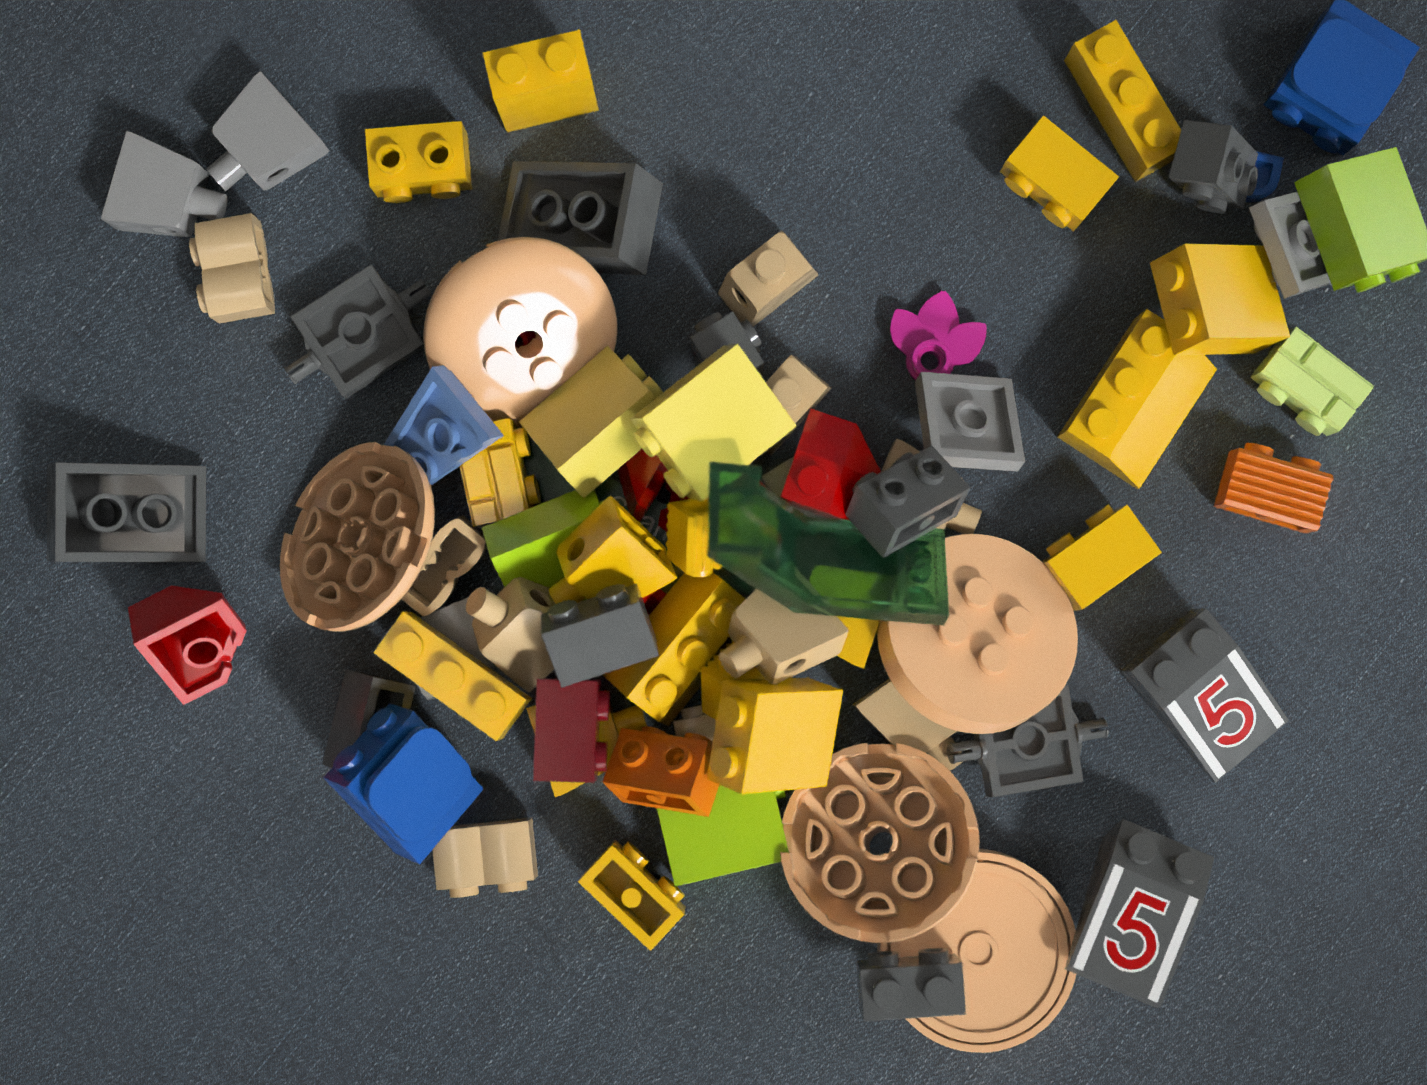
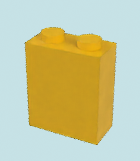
M580 30L483 52L493 99L507 132L599 111Z
M1183 244L1150 262L1173 355L1255 354L1290 337L1277 285L1272 276L1271 263L1264 246Z
M808 677L788 678L778 684H771L766 679L723 680L707 779L740 794L827 787L843 690Z

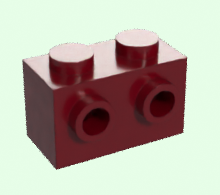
M537 679L533 781L595 783L598 780V771H607L608 742L599 741L600 721H608L610 695L609 691H601V680H583L561 687L558 679Z

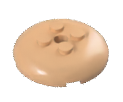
M516 237L487 244L488 248L474 254L463 263L459 261L443 277L430 300L424 322V350L429 368L440 365L448 368L492 421L510 418L517 427H522L519 423L521 419L606 346H609L614 352L617 340L615 305L609 289L600 274L588 261L572 249L547 239L535 237ZM527 330L535 331L536 338H533L528 345L520 346L519 348L515 346V340L518 335Z
M377 442L359 444L340 453L313 477L299 497L295 506L302 510L292 535L284 533L280 554L281 584L290 608L304 622L326 631H348L363 627L375 621L395 606L407 593L419 575L427 558L434 530L435 511L432 488L426 473L413 456L396 446L380 445Z
M862 743L833 753L827 787L795 789L789 799L782 820L789 853L780 852L785 877L793 894L814 919L835 933L850 939L871 943H889L902 941L926 932L947 917L958 905L971 884L976 870L979 854V829L977 818L967 793L957 778L941 762L931 755L908 745L896 743L895 747L893 744L868 745V743ZM880 832L891 833L893 842L890 852L882 855L871 854L870 842L872 838Z

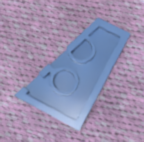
M440 365L430 369L384 445L396 446L413 456L426 473L430 485H433L504 435L452 371Z

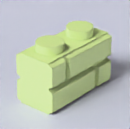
M1294 327L1289 330L1290 337L1274 345L1250 378L1259 384L1257 391L1268 402L1276 406H1281L1284 403L1298 414L1295 418L1296 422L1306 431L1316 436H1319L1321 433L1326 436L1337 433L1346 425L1356 412V409L1372 391L1374 385L1298 327Z

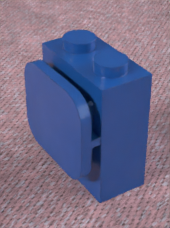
M1333 0L1322 12L1263 105L1272 110L1273 117L1280 123L1288 127H1299L1313 136V142L1321 149L1330 153L1338 152L1341 155H1345L1360 142L1371 123L1379 117L1401 83L1405 70L1420 47L1348 1Z
M390 703L386 708L379 710L370 718L367 729L352 746L345 748L337 755L333 762V767L323 777L395 854L418 864H421L484 789L471 775L468 763L439 731L428 727L414 711Z

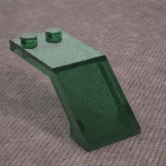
M720 462L709 463L708 558L794 613L945 625L949 617L944 529L935 528L883 558L850 520L806 516L760 484L762 466Z

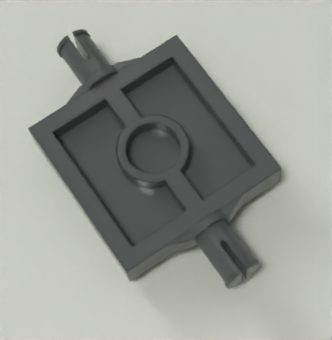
M372 264L291 316L304 337L308 353L290 365L285 366V372L289 374V378L296 385L297 382L319 369L331 378L342 397L345 399L349 398L424 349V342L414 329L408 310L433 295L422 279H419V281L397 294L384 283Z
M1065 685L1059 695L1049 705L1027 721L1001 732L974 734V740L948 743L947 752L966 751L947 756L951 764L977 759L982 769L986 797H998L1084 782L1080 761L1082 741L1107 738L1109 730L1091 731V729L1108 727V723L1105 718L1079 722L1072 709L1069 685Z

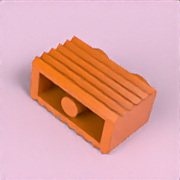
M1245 443L1244 449L1236 448L1229 451L1214 507L1301 533H1311L1319 530L1320 521L1323 518V511L1326 508L1328 493L1333 481L1332 474L1319 471L1320 462L1298 456H1293L1291 462L1273 458L1274 449L1255 443Z

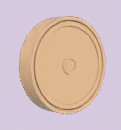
M982 534L950 536L938 540L919 551L894 578L877 628V640L882 663L890 680L901 696L915 710L929 720L943 727L965 733H996L1016 727L1027 721L1059 695L1072 673L1077 655L1078 635L1072 605L1065 590L1047 566L1019 545L999 537Z
M979 849L976 870L971 884L958 905L941 922L915 937L902 941L877 943V952H898V957L918 956L919 950L928 948H946L949 950V954L957 955L963 965L966 1015L908 1018L906 1020L920 1033L934 1042L959 1051L975 1053L1001 1051L1033 1038L1044 1030L1062 1010L1076 978V974L1065 970L1076 929L1063 898L1045 877L1017 858L994 850Z

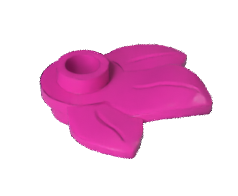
M941 291L928 299L919 310L918 315L904 309H896L890 324L893 344L906 355V367L914 380L918 378L921 372L951 374L954 366L972 362L980 353L987 332L985 323L967 322L959 324L956 307L946 291ZM924 354H933L938 360L937 368L933 370L924 368L921 364V357Z

